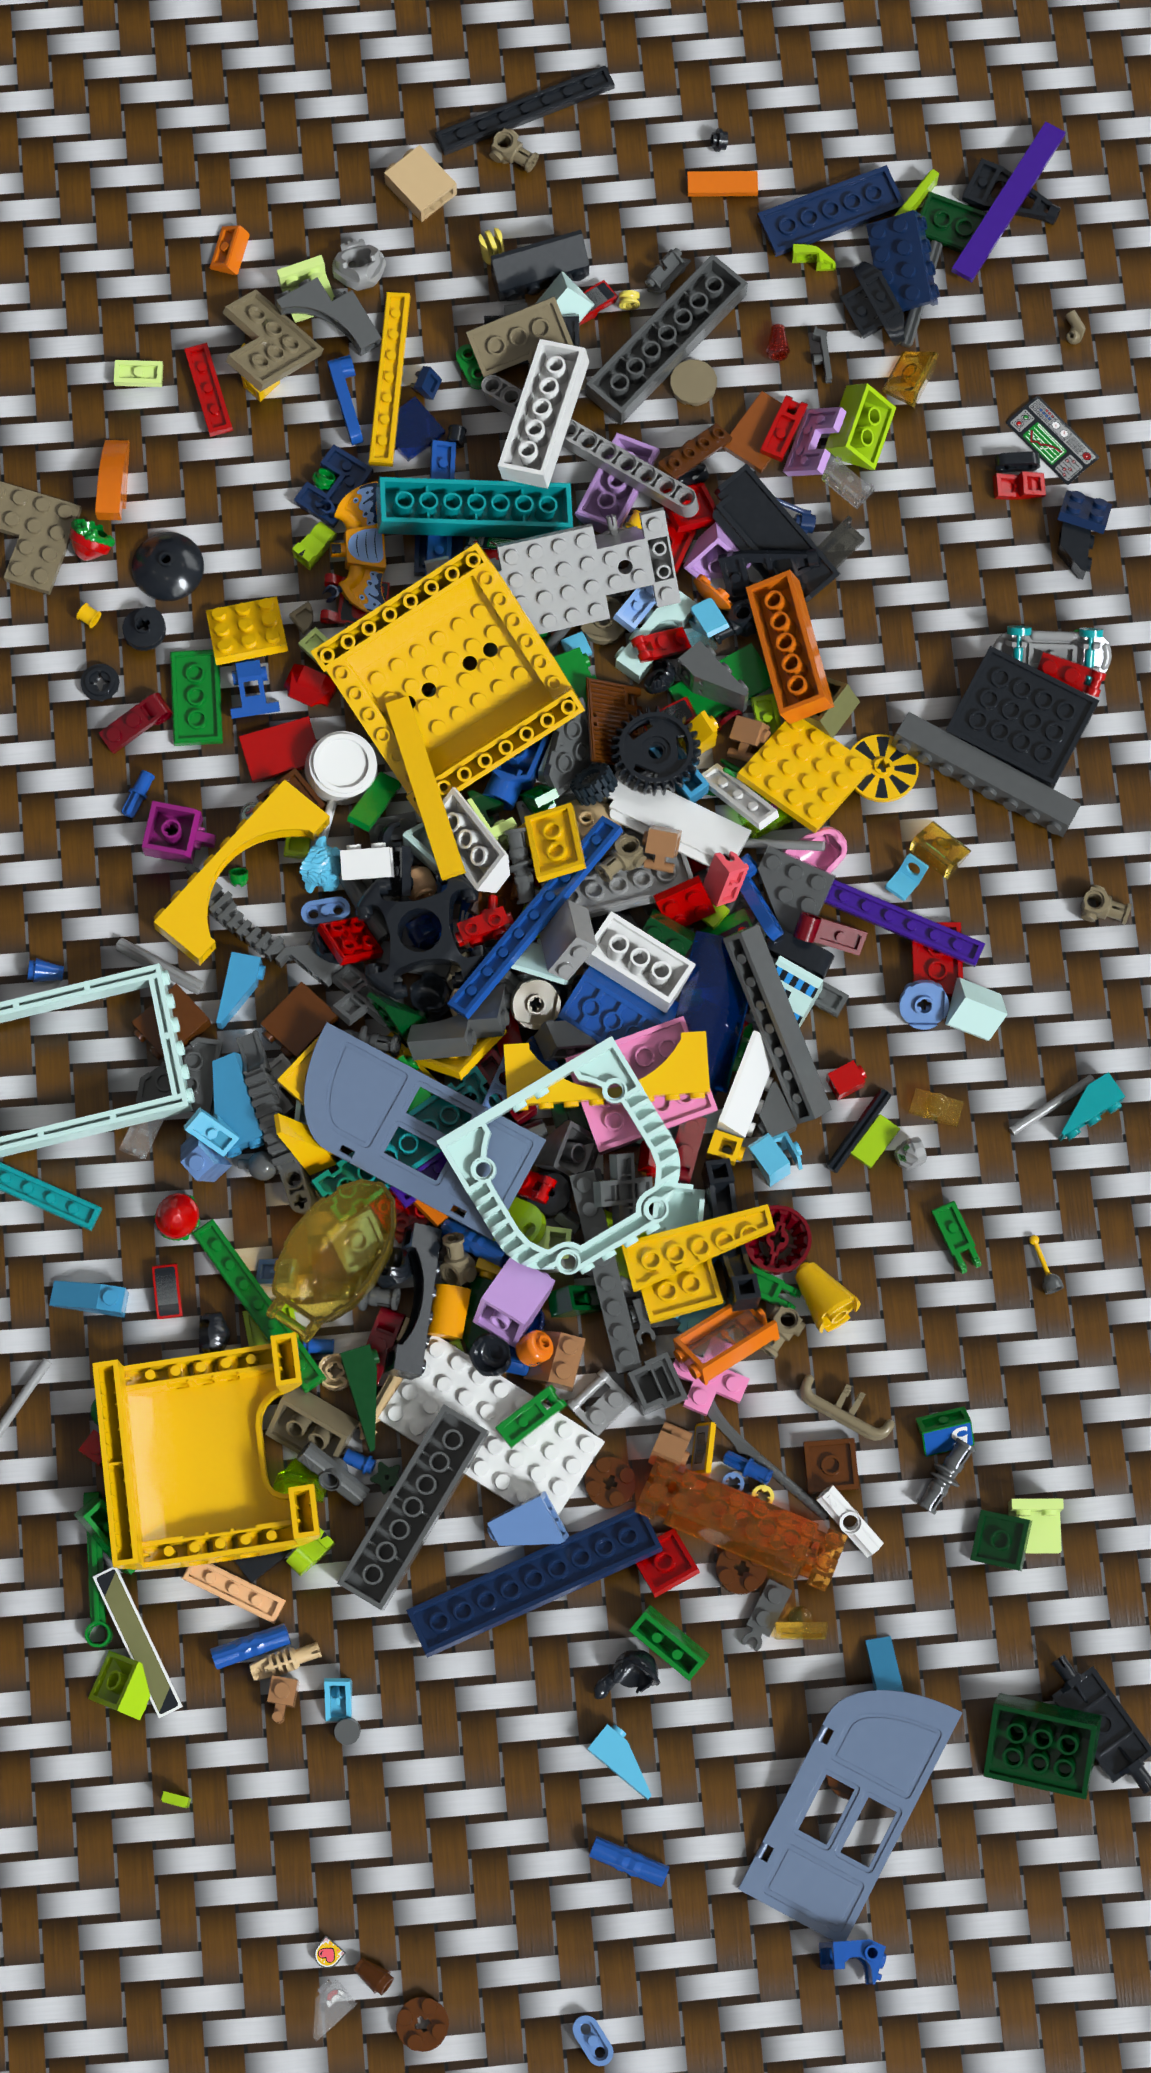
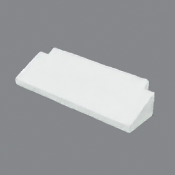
M621 770L615 773L618 786L615 787L613 793H609L610 796L608 798H602L604 802H608L609 799L612 800L609 806V816L613 821L642 835L653 825L681 830L682 834L678 852L710 867L716 853L720 852L729 857V853L732 851L738 856L740 855L751 834V830L667 789L664 796L661 790H657L655 796L652 795L651 789H648L644 795L643 787H639L637 791H634L633 782L626 786L627 777L619 779V772Z

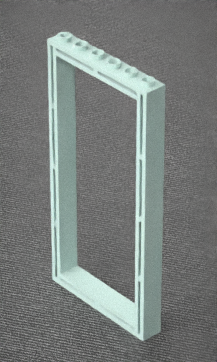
M158 963L0 1002V1023L150 987L172 1093L171 1096L0 1137V1158L193 1111L191 1103L195 1102L192 1088H188L186 1079H190V1073L187 1064L183 1065L182 1055H185V1049L182 1040L178 1041L177 1032L180 1031V1024L178 1018L173 1016L172 1009L176 1008L173 994L168 992L167 985L171 984L168 970H164Z

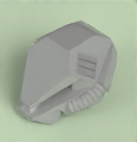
M359 239V242L353 240L352 243L348 241L347 244H341L342 251L336 255L332 264L334 278L356 291L374 287L381 279L386 266V259L382 252L372 245H365L363 239Z

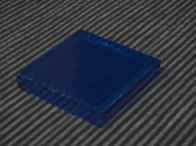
M413 397L400 407L398 414L395 447L409 462L430 446L432 440H438L445 434L443 427L416 397Z

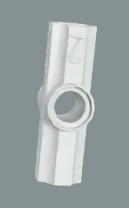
M833 1484L816 1498L819 1504L840 1526L841 1530L848 1535L867 1558L878 1551L884 1544L860 1516L858 1511L849 1504ZM848 1515H853L857 1518L855 1525L852 1527H847L843 1524L844 1518Z

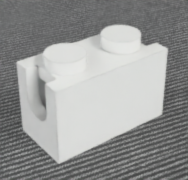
M371 843V848L361 849V844L346 845L347 850H340L342 880L344 881L395 877L393 847H386V843Z

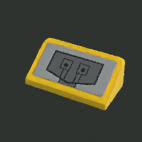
M715 1422L698 1423L695 1426L690 1470L692 1475L709 1476L711 1474L716 1430Z

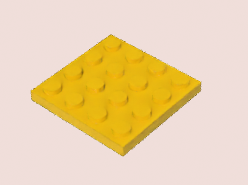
M804 719L792 724L785 720L738 772L736 778L816 834L869 774L872 765Z

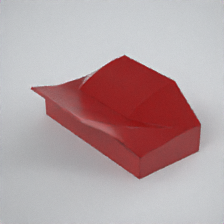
M300 664L293 665L284 683V688L288 691V697L310 707L317 704L328 707L337 690V686L330 677Z

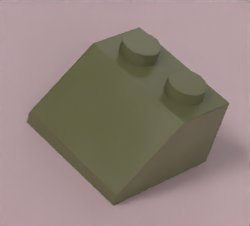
M826 677L834 707L807 717L804 720L831 738H834L860 701L847 683Z

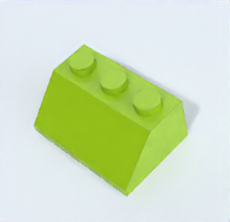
M868 383L847 385L839 406L846 411L843 424L839 433L829 434L825 449L840 461L875 470L896 407Z

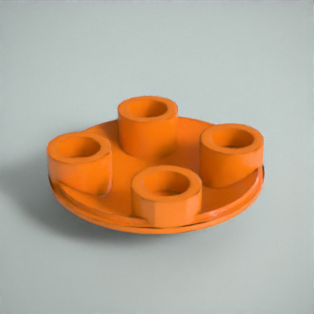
M702 574L693 579L697 591L704 600L712 598L719 609L725 611L731 609L733 604L728 600L730 595L724 589L718 587L716 590L710 585L711 581Z

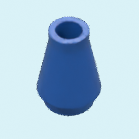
M37 958L36 960H29L27 980H33V983L54 980L62 981L64 966Z

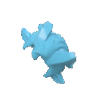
M321 836L317 839L315 845L311 846L309 853L301 861L299 872L302 875V880L305 882V889L308 893H312L316 886H322L324 892L336 891L340 885L338 878L341 873L340 849L338 847H329L326 843V836Z

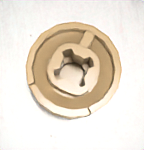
M336 1353L323 1357L318 1367L327 1379L322 1382V1385L332 1391H340L347 1388L349 1385L340 1355Z

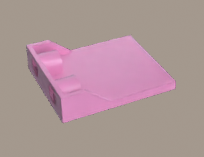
M684 1016L617 1039L615 1042L639 1080L658 1068L681 1040V1033L689 1032ZM584 1052L565 1058L566 1063ZM574 1073L570 1074L575 1084L600 1088L590 1083L578 1081ZM614 1084L611 1085L609 1088L619 1087V1085ZM711 1089L710 1094H705L704 1099H690V1095L680 1096V1100L665 1101V1097H654L655 1102H651L667 1129L718 1111ZM604 1101V1105L589 1106V1102H581L599 1155L623 1148L642 1139L641 1134L622 1104L614 1105Z

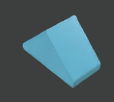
M769 1133L747 1146L769 1187L791 1174L790 1161Z
M324 1678L326 1721H339L347 1717L352 1718L351 1678Z

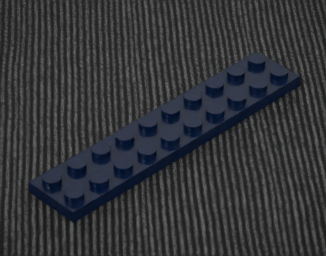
M640 1504L569 1536L561 1544L549 1545L406 1611L428 1658L658 1554L663 1549Z

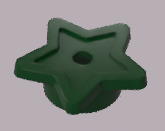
M383 1462L378 1463V1473L372 1476L370 1481L380 1485L383 1495L390 1488L395 1487L399 1478L397 1475L400 1465L388 1467ZM385 1475H389L388 1480L384 1478Z

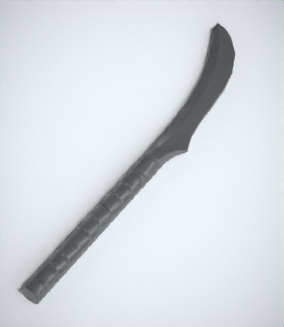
M713 1400L707 1415L712 1422H715L716 1427L732 1442L737 1452L753 1458L759 1465L773 1470L772 1477L824 1521L829 1516L826 1510L750 1445L728 1423L717 1407L715 1400Z

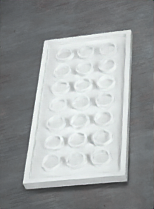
M431 1336L429 1345L425 1350L426 1368L424 1373L413 1380L403 1379L378 1419L417 1445H420L443 1404L490 1432L465 1473L466 1476L513 1506L546 1491L559 1516L605 1441L561 1413H557L511 1449L495 1427L533 1399L534 1396L501 1375H481L474 1367L469 1355L444 1339ZM542 1402V1405L548 1410L550 1406Z

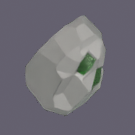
M919 1137L903 1141L894 1152L898 1166L905 1170L921 1166L927 1160L924 1145Z

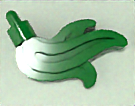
M749 1023L744 1028L743 1038L732 1071L737 1072L754 1030L752 1023Z

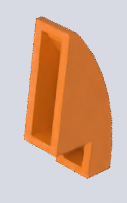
M105 440L96 494L95 513L97 520H122V509H126L129 440Z

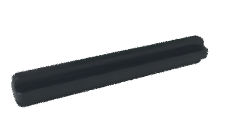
M881 1088L828 1161L826 1167L829 1170L837 1173L843 1166L853 1149L891 1098V1094L887 1090Z

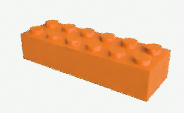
M787 570L746 587L779 714L789 724L833 708V700L800 580L791 570Z

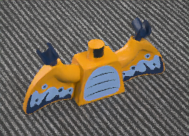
M377 481L361 485L349 492L341 500L337 508L334 507L331 500L325 499L320 503L326 505L327 511L322 508L317 509V513L321 516H326L329 513L334 514V518L341 520L346 527L343 538L344 543H330L331 557H345V569L349 570L348 576L345 580L339 582L337 587L335 585H328L324 589L322 594L326 592L332 594L326 600V603H332L339 593H342L349 603L366 613H370L385 603L381 587L382 577L386 570L384 534H378Z

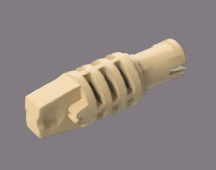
M316 1641L298 1649L289 1647L268 1654L249 1664V1668L255 1681L296 1670L300 1667V1664L321 1658L322 1655Z

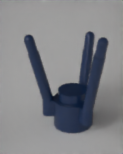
M776 497L782 506L800 513V515L795 514L793 519L806 534H812L815 528L816 515L811 514V510L802 509Z

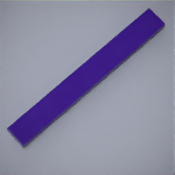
M1045 121L953 265L951 272L971 283L973 282L1064 139L1065 131Z
M834 880L825 900V904L973 967H976L985 943L837 880Z

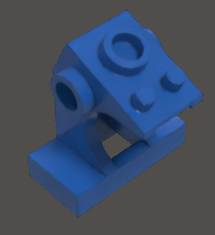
M253 658L235 663L236 671H232L234 686L239 685L242 706L230 708L232 719L279 712V700L266 701L263 681H268L266 666L261 667L260 660ZM258 680L260 694L246 696L244 682Z
M870 1939L819 1943L821 1970L845 1969V1962L850 1958H856L863 1965L865 1985H873L876 1983V1980L880 1981L882 1978L879 1969H882L886 1962V1953H884L886 1946Z

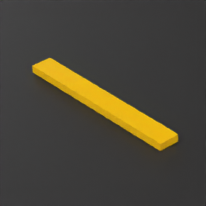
M386 292L369 466L393 467L410 293Z
M409 696L385 703L441 879L443 881L464 874L466 871Z

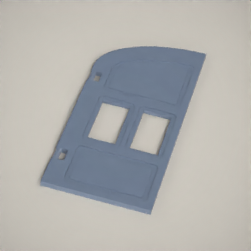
M326 1022L310 1060L304 1091L306 1121L314 1140L327 1152L492 1240L494 1238L448 1160L437 1180H434L384 1153L398 1127L441 1149L437 1140L446 1134L406 1113L420 1087L472 1115L470 1120L489 1109ZM500 1116L487 1124L492 1133L488 1144L487 1158L491 1159L496 1165L497 1174L492 1183L507 1210H509L546 1139ZM342 1145L355 1152L353 1157L340 1151ZM481 1163L477 1167V1174L480 1177H486L491 1172L490 1165L487 1163ZM453 1205L466 1211L465 1216L462 1217L451 1211Z
M895 1690L863 1691L838 1701L827 1714L738 1889L835 1942L846 1941L962 1712L934 1699ZM830 1728L833 1730V1733L828 1743L825 1744L822 1742V1739L827 1729ZM826 1775L854 1789L827 1844L799 1830ZM868 1797L896 1811L869 1867L841 1853ZM767 1846H770L774 1849L766 1862L761 1858Z

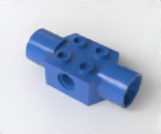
M546 735L489 772L490 778L482 795L503 802V810H513L521 791L529 790L535 785L538 778V770L550 743L549 735Z

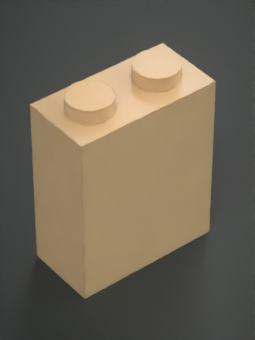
M421 145L415 149L408 150L400 161L390 164L384 172L385 184L421 222L457 195V183Z

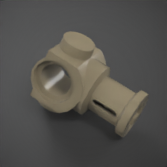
M504 128L495 134L492 151L489 154L490 158L497 163L503 164L516 162L529 173L536 165L539 154L536 152L531 153L523 148V143L517 140L519 138L518 134L512 129ZM501 144L509 145L505 148L500 147Z
M625 833L623 836L620 835L613 843V849L609 852V857L602 863L595 865V870L605 882H610L613 876L620 870L626 871L641 867L647 857L643 854V847L640 846V841L636 837Z
M1091 885L1080 905L1082 911L1081 918L1089 922H1095L1099 918L1105 920L1106 917L1119 920L1121 924L1125 925L1132 904L1128 903L1125 905L1113 901L1112 896H1109L1103 887ZM1087 900H1096L1099 907L1089 906Z
M458 1232L444 1235L442 1240L443 1245L446 1246L447 1254L444 1256V1261L440 1266L441 1279L447 1284L461 1286L466 1282H473L477 1275L474 1259L464 1251V1235Z
M776 1305L768 1318L777 1322L780 1339L775 1341L772 1346L773 1340L760 1348L762 1352L777 1359V1352L785 1341L789 1342L793 1335L799 1337L806 1326L796 1310ZM784 1315L791 1316L794 1324L790 1327L784 1326L781 1323V1317Z

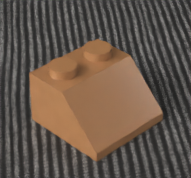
M543 1331L551 1338L554 1349L553 1354L549 1360L540 1365L529 1367V1371L523 1379L547 1386L553 1385L555 1388L573 1392L586 1339L562 1332Z

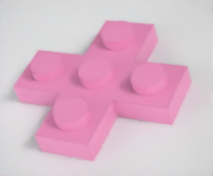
M714 1337L710 1341L704 1358L696 1357L704 1364L732 1345ZM676 1358L673 1363L679 1378L692 1383L687 1395L688 1400H685L683 1407L707 1416L716 1394L740 1404L750 1380L727 1369L708 1381V1384L705 1386L699 1378L694 1379L684 1363L680 1364Z

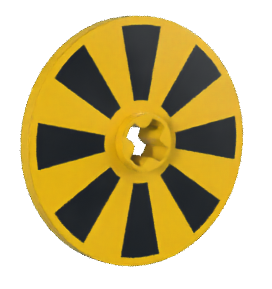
M884 734L871 735L861 739L851 748L852 752L872 765L869 774L854 789L859 795L868 800L883 803L896 801L907 795L916 783L919 772L918 761L911 755L902 753L891 745L894 736ZM880 764L886 768L885 772H881V769L878 768Z

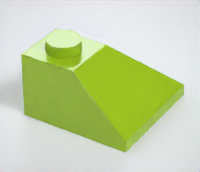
M109 1650L88 1699L140 1720L150 1698L143 1664Z

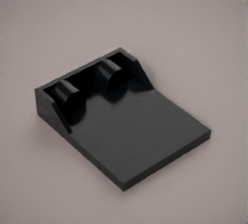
M990 646L945 731L1054 789L1100 700Z

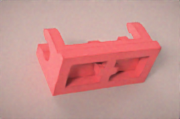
M730 851L729 857L733 861H728L720 852L714 854L703 883L710 900L716 907L736 901L749 869L748 864H744L739 856Z

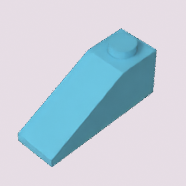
M607 1724L587 1750L648 1800L652 1795L630 1745L624 1738L626 1733L615 1724L612 1728Z

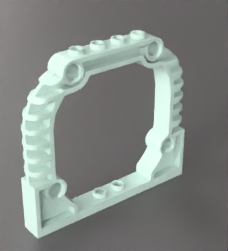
M612 1036L437 1140L439 1147L500 1248L511 1259L526 1267L539 1270L558 1269L565 1275H572L578 1271L583 1275L595 1267L593 1262L602 1258L603 1261H606L617 1254L616 1248L621 1245L628 1248L639 1241L637 1236L641 1233L646 1232L649 1235L661 1228L659 1223L669 1213L667 1202L672 1197L680 1176V1157L676 1143ZM574 1073L578 1081L602 1088L603 1097L608 1103L614 1105L621 1103L651 1151L656 1165L655 1186L645 1191L639 1197L634 1214L584 1244L578 1245L574 1242H562L550 1249H545L530 1242L519 1230L492 1183L497 1174V1168L495 1163L487 1158L488 1144L492 1134L487 1124L512 1109L515 1113L528 1105L526 1103L527 1100L534 1096L536 1099L545 1096L550 1092L548 1090L550 1086ZM616 1084L622 1088L620 1097L612 1098L608 1095V1088L611 1085ZM481 1163L490 1165L491 1172L486 1177H480L477 1174V1167ZM654 1202L660 1203L664 1208L663 1213L658 1217H654L649 1213V1206ZM565 1255H572L575 1258L576 1264L572 1269L568 1270L562 1267L561 1260Z

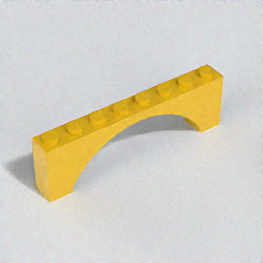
M285 779L280 785L277 783L271 788L268 793L269 797L264 802L260 801L257 803L249 819H243L236 827L237 832L231 838L228 836L223 840L220 845L221 849L215 855L211 854L205 860L203 869L199 873L194 872L187 881L188 885L182 891L178 890L175 892L166 909L161 908L154 916L155 930L199 966L216 949V942L211 938L208 928V905L214 884L227 864L246 849L271 839L305 837L315 841L330 824V816Z
M706 1031L681 1033V1040L669 1057L654 1071L639 1079L651 1102H655L654 1097H665V1101L680 1100V1096L690 1095V1099H704L705 1094H710ZM529 1043L504 1044L507 1098L552 1072L530 1051ZM562 1079L548 1088L550 1092L539 1099H536L534 1096L527 1100L526 1103L528 1105L519 1111H526L528 1106L538 1105L539 1109H553V1104H564V1108L579 1107V1102H589V1106L604 1105L606 1100L603 1097L602 1088L586 1087ZM620 1086L608 1088V1095L610 1097L618 1098L621 1096L622 1088Z

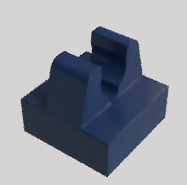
M423 366L421 371L415 373L418 379L416 383H411L410 387L416 393L423 395L425 399L433 400L442 379L431 367Z

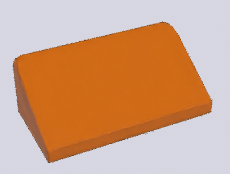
M241 225L222 226L209 267L211 270L231 275L238 274L250 236Z

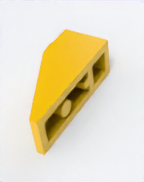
M279 1113L274 1115L276 1134L309 1175L336 1165V1156L319 1146L311 1135L308 1125Z

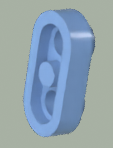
M339 896L309 901L301 909L302 920L310 927H318L320 923L347 919L350 915L348 901ZM341 908L343 911L341 914H335L334 910ZM312 912L318 913V917L314 919L310 918L309 915Z
M587 2015L577 2018L572 2030L587 2058L596 2066L607 2065L613 2058V2047L598 2022L593 2017ZM583 2024L590 2025L591 2031L589 2034L581 2032ZM598 2047H603L605 2050V2055L601 2058L595 2055V2050Z

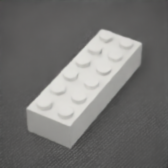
M543 339L539 340L498 463L502 479L548 489L589 365L586 348Z

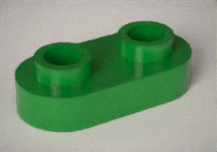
M471 344L462 345L456 352L457 364L468 385L473 389L481 390V383L485 377L483 375L481 377L474 376L478 372L482 374ZM471 353L472 356L467 358L464 354Z

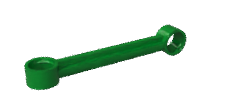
M84 1492L83 1506L92 1497L102 1499L101 1492ZM87 1531L91 1623L85 1630V1639L89 1645L103 1648L113 1638L112 1628L106 1623L104 1600L93 1579V1576L104 1571L103 1549ZM97 1625H102L107 1630V1639L102 1644L93 1643L90 1639L91 1630Z

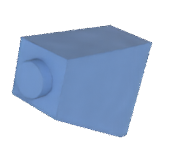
M193 1135L181 1145L180 1162L196 1181L215 1182L232 1166L225 1156L217 1154L216 1151Z
M546 1491L493 1517L487 1523L489 1526L487 1527L489 1536L493 1541H497L499 1546L561 1544L569 1537Z

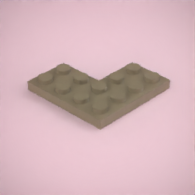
M254 290L225 306L223 314L253 340L229 354L226 362L258 391H263L322 355L324 349L286 315H281L276 306L259 291Z
M555 296L466 332L483 377L526 360L529 361L531 366L540 339L573 345ZM586 376L584 377L581 390L586 388V383L588 382Z
M0 481V532L18 537L3 577L4 581L50 595L71 541L69 538L71 522L73 519H79L82 507Z

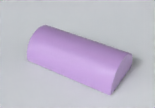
M616 433L612 440V443L652 466L660 454L659 448ZM608 455L604 459H609L613 457V455ZM632 466L625 467L623 470H630ZM598 468L575 515L584 525L592 524L594 531L602 534L608 530L606 516L610 515L611 517V514H615L618 528H621L639 491Z

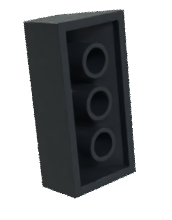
M581 230L491 256V278L500 302L505 300L513 301L525 294H536L542 289L548 288L561 272H564L572 281H581L586 276H589V261Z

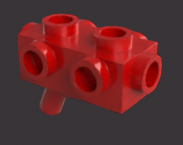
M490 895L488 896V909L480 911V915L456 923L459 932L454 934L459 947L464 946L465 949L470 947L473 949V947L483 945L488 940L501 939L514 923L511 912L506 913L503 906L498 907V896Z

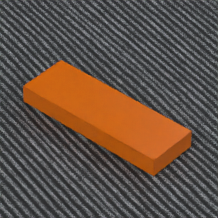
M689 171L687 172L688 197L758 196V172Z

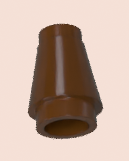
M364 1958L360 1959L354 1968V1972L357 1973L374 1994L378 1992L380 1995H383L394 1980V1977L390 1975V1971Z

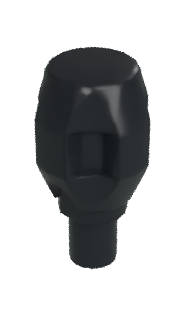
M700 463L676 480L686 486L703 483L709 479V473L706 465Z

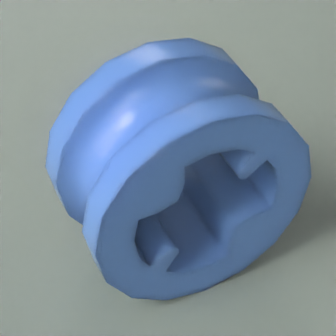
M731 1472L723 1477L721 1489L726 1495L733 1497L742 1492L744 1479L740 1474ZM729 1478L732 1481L737 1479L739 1481L737 1486H740L739 1489L735 1490L732 1488L728 1490L726 1480Z

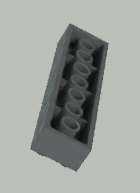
M712 254L586 383V396L622 425L673 372L674 368L683 362L745 298L748 283Z
M443 1404L337 1583L338 1585L376 1608L385 1610L490 1432Z

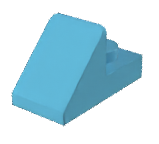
M707 598L691 607L693 617L688 619L691 628L709 638L729 628L728 622L712 598Z
M200 1107L184 1125V1129L223 1157L239 1140V1136L217 1114L211 1116Z

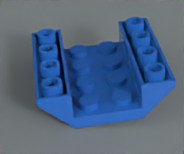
M589 966L560 1011L556 1021L566 1020L595 1039L596 1043L599 1044L611 1036L614 1040L676 1019L684 1005L675 1000L667 1013Z

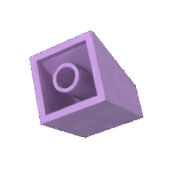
M509 1258L481 1297L473 1323L497 1335L515 1348L550 1295L555 1280L546 1272L526 1267Z

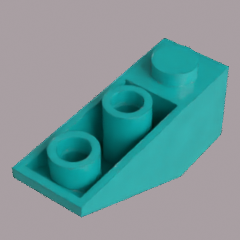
M1109 1072L1086 1087L1058 1137L1060 1141L1066 1137L1068 1140L1073 1139L1081 1133L1080 1128L1086 1124L1091 1127L1102 1119L1100 1116L1108 1111L1109 1114H1112L1122 1107L1121 1102L1125 1095Z

